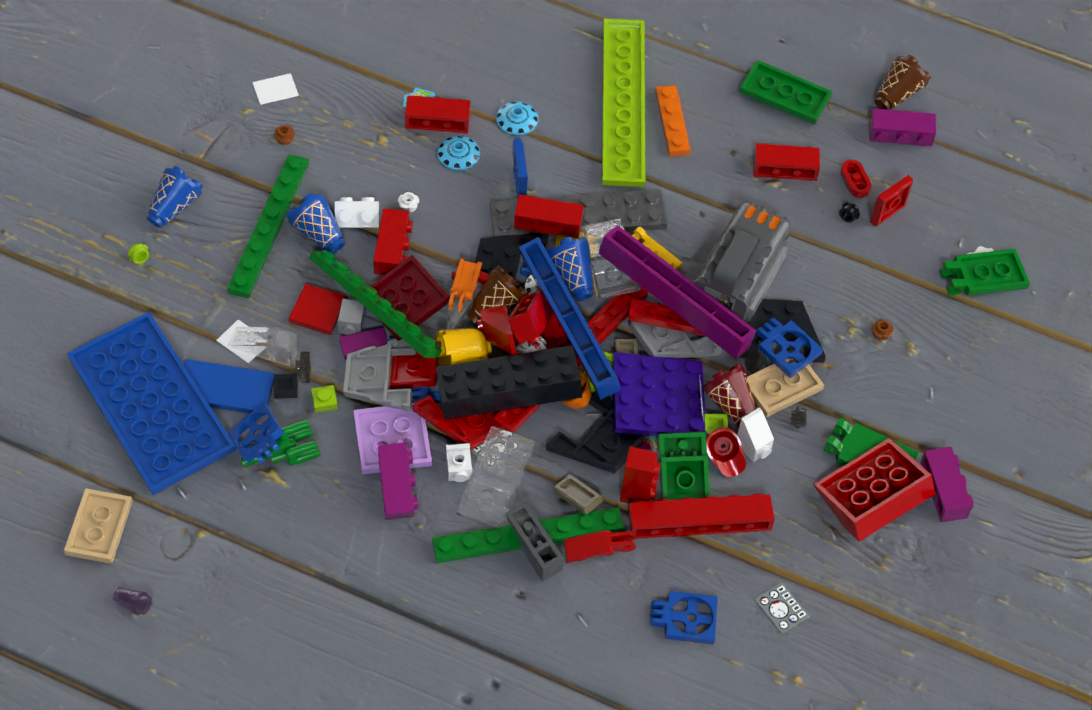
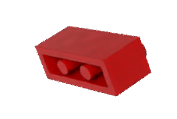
M407 95L405 129L468 134L471 100Z
M756 143L753 156V177L817 181L820 170V148Z
M519 195L514 216V228L579 239L584 205L556 201L554 199L537 198L530 195Z
M383 208L373 260L374 274L385 275L407 259V256L404 255L405 251H409L410 238H407V235L412 233L413 220H409V211Z
M542 290L522 297L508 319L519 344L525 342L531 344L539 340L553 314Z
M630 446L625 465L620 502L629 504L638 500L649 502V499L654 500L661 463L657 462L658 452Z

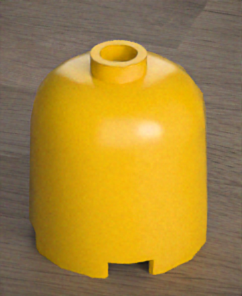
M475 328L439 330L436 333V342L440 341V348L442 349L439 355L438 367L488 359V355L491 354V343L486 341L484 334Z

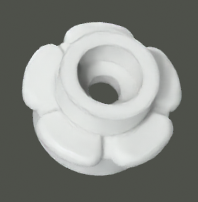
M405 192L398 198L400 208L404 211H415L419 203V197L412 192Z

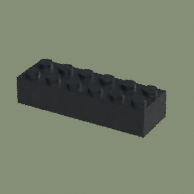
M573 345L436 367L444 420L582 398L581 377Z

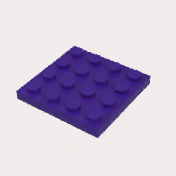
M613 352L612 369L618 378L621 390L613 393L614 433L657 437V434L706 432L700 394V381L701 386L704 385L702 361ZM702 387L703 415H704V414H706V413H705V398H704V389H703V387Z

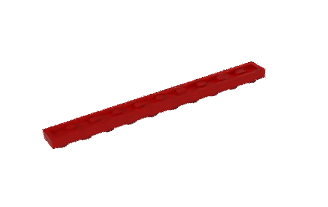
M632 279L587 323L599 345L628 317L631 298L644 301L648 297L649 292ZM575 355L576 361H577V365H578V367H579L581 364H580V362H579L577 356ZM542 404L500 411L493 418V424L511 436Z

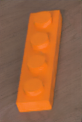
M657 86L655 93L669 157L690 155L691 149L677 86Z

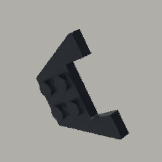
M533 233L481 238L475 263L482 262L481 271L489 275L499 265L516 281L521 259L519 247L539 237L546 249L549 234ZM516 282L525 290V283Z
M762 299L748 325L756 330L766 322L769 323L771 318H775L783 326L792 320L822 348L802 301ZM755 333L750 348L738 358L757 359L758 340L763 339ZM794 333L783 335L787 341L798 339ZM805 345L803 346L804 356L807 358L810 355V348ZM824 351L812 362L824 363Z
M595 393L591 397L589 404L606 416L580 444H577L559 431L546 445V450L615 474L627 461L630 446L639 448L644 438L642 435L614 433L613 400L610 396L600 400L598 394Z

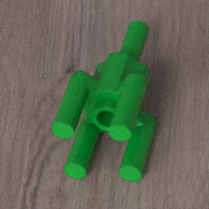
M308 419L282 427L284 434L276 440L280 449L275 451L271 447L270 450L273 455L270 457L266 456L265 453L263 454L265 460L271 458L273 464L287 460L288 464L292 466L320 457L315 439L300 445L296 444L299 440L313 436ZM241 458L244 467L259 462L257 458H254L250 463Z

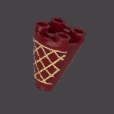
M741 363L730 368V371L727 373L724 370L715 373L712 376L713 380L708 381L702 386L712 401L738 427L743 417L756 410L747 374Z

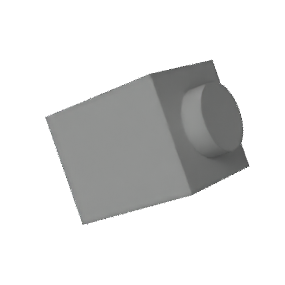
M342 300L338 318L339 334L347 336L362 332L366 311L365 306L359 301Z

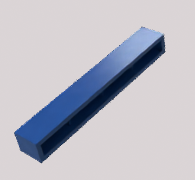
M538 237L520 246L519 249L527 268L538 288L542 290L570 346L573 345L574 353L600 400L621 390L614 370L540 238Z

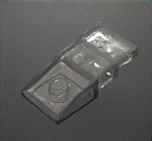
M621 218L581 226L580 238L586 237L590 246L593 288L597 300L641 290L639 284L598 254L605 234L617 225L624 229Z
M491 426L466 485L456 515L493 528L502 527L506 520L505 512L510 510L518 493L519 484L535 447V440Z

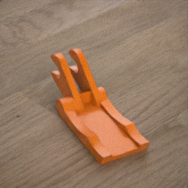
M460 258L454 283L450 291L448 310L453 309L456 298H460L458 312H462L465 300L472 301L482 262L473 263Z

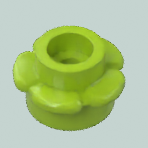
M142 243L132 245L128 251L129 260L136 264L145 262L149 258L147 245Z

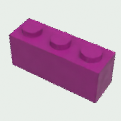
M873 108L869 121L870 141L932 146L936 136V114Z
M406 442L378 445L385 520L414 517V510L418 509L417 495H412V487L416 486L414 472L410 473L409 464H413L412 449L407 450Z
M952 447L926 450L920 463L932 475L935 495L932 498L940 522L968 518L974 504L972 496L968 495L966 490V478L964 475H961L959 470L958 456L954 455Z

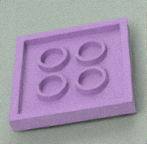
M383 406L353 410L362 475L380 472L378 445L406 442L407 450L412 449L413 464H409V469L432 466L426 420L412 409L411 411H404Z

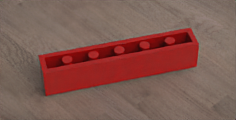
M761 493L749 496H708L700 499L690 497L682 498L681 500L660 499L650 502L638 500L629 503L628 509L629 529L634 539L772 531L775 520L771 495H763Z

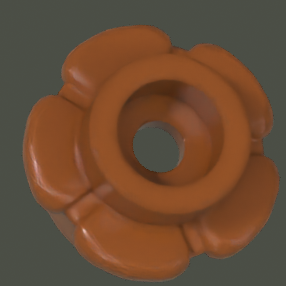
M282 125L275 129L274 138L279 144L288 145L293 141L295 132L292 127Z
M880 319L872 324V333L876 339L883 341L891 337L894 328L887 320Z

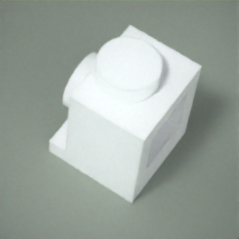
M470 443L446 445L448 481L464 482L472 479Z

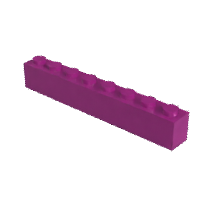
M617 225L604 235L598 254L735 359L750 348L756 330L620 226Z

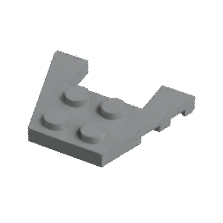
M632 321L629 328L649 356L677 359L718 356L722 350L721 347L706 336L691 341L686 333L682 331Z
M397 338L389 340L386 345L377 348L374 345L347 354L343 387L345 397L411 411L412 390H390L392 357L416 355V350L403 339L397 341Z

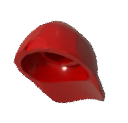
M719 428L708 435L706 450L720 472L726 477H734L743 472L746 468V460L738 435L729 428Z

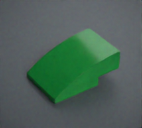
M706 432L657 434L658 462L661 463L659 476L662 499L681 500L686 497L700 499L710 496Z

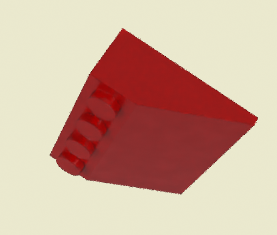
M890 438L814 484L815 489L843 527L858 542L935 495L932 475Z

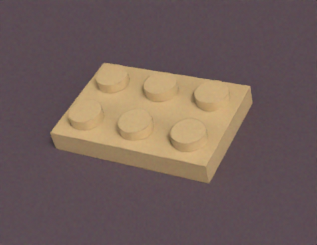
M786 359L784 361L788 363H797L794 359ZM775 364L747 377L753 400L763 411L766 418L822 391L824 388L823 382L809 364L791 378Z
M85 488L64 548L65 555L112 564L133 503L132 497Z

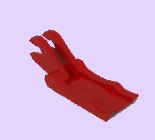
M606 530L564 539L566 564L597 556H611L614 554V551H633L636 549L633 541L634 536H632V532L611 533Z

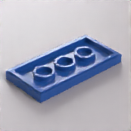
M185 359L184 367L210 407L250 414L261 403L269 404L275 373Z

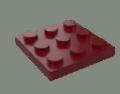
M413 255L369 286L377 291L378 296L388 300L392 304L391 307L396 311L402 312L410 323L417 326L446 306L450 299L449 295ZM381 321V323L387 328V330L393 335V337L397 338V341L402 339L392 329H390L385 323Z

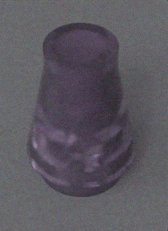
M118 587L114 592V601L119 602L135 615H144L151 607L152 598L148 596L147 592L124 589L122 587Z

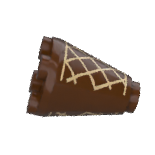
M898 56L893 61L876 95L875 104L879 109H892L927 86L931 75L917 64L918 61L914 56Z
M498 265L489 275L470 308L471 312L467 316L478 326L477 319L481 318L480 310L506 304L509 312L516 307L522 297L529 294Z

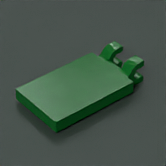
M1016 249L957 255L953 261H944L945 269H940L939 271L942 279L949 278L954 274L957 277L950 280L952 286H948L946 289L949 296L960 294L963 291L966 292L967 296L1021 290L1028 289L1030 285Z
M839 418L833 434L844 437L841 443L838 438L830 435L824 451L838 456L836 462L846 465L887 440L888 437L858 423L851 427L846 420ZM894 441L907 454H909L914 460H916L919 454L918 451Z

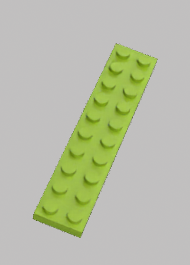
M604 18L602 185L645 187V20Z

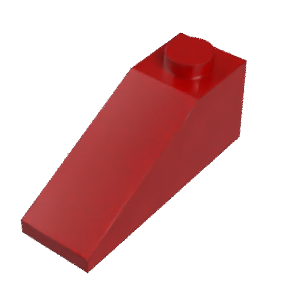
M506 304L480 310L481 318L477 319L479 331L485 333L486 340L512 355L517 354L512 328L508 322L509 315Z

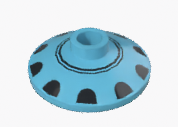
M515 101L503 105L498 110L496 121L499 128L505 133L521 136L532 132L536 128L538 114L531 105Z
M465 136L449 137L442 141L438 147L439 161L451 170H467L473 167L480 158V149L477 143Z

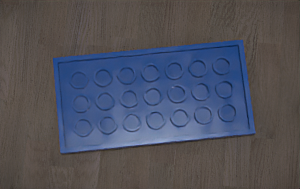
M150 312L67 353L69 360L152 495L237 450L232 439Z

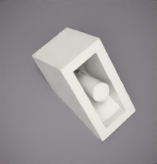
M757 408L741 419L738 430V437L743 451L752 462L759 458H766L772 452L774 441L763 411Z

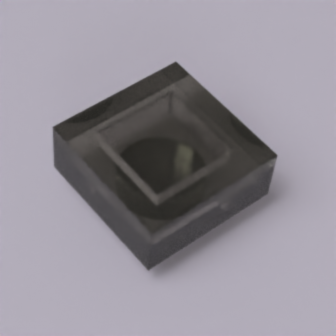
M300 352V361H296V374H300L301 383H310V352Z

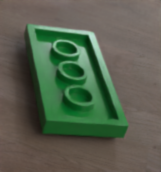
M759 60L754 64L739 91L743 95L814 125L829 102L833 92Z

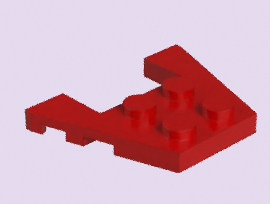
M430 395L414 403L412 406V410L459 444L470 443V451L504 432L493 424V418L500 411L444 420L443 411Z

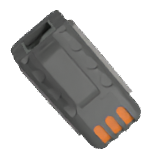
M742 202L710 252L694 283L743 321L749 323L785 259L788 249L785 246L791 228L789 220L786 217H779L776 212L766 211L762 206L757 207L752 202Z

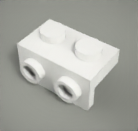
M342 197L340 201H335V220L339 228H379V201H375V198L372 197L361 198V201H353V198Z

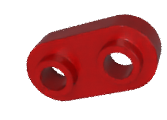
M856 160L845 161L842 164L840 173L850 193L857 198L868 196L872 184L863 166Z

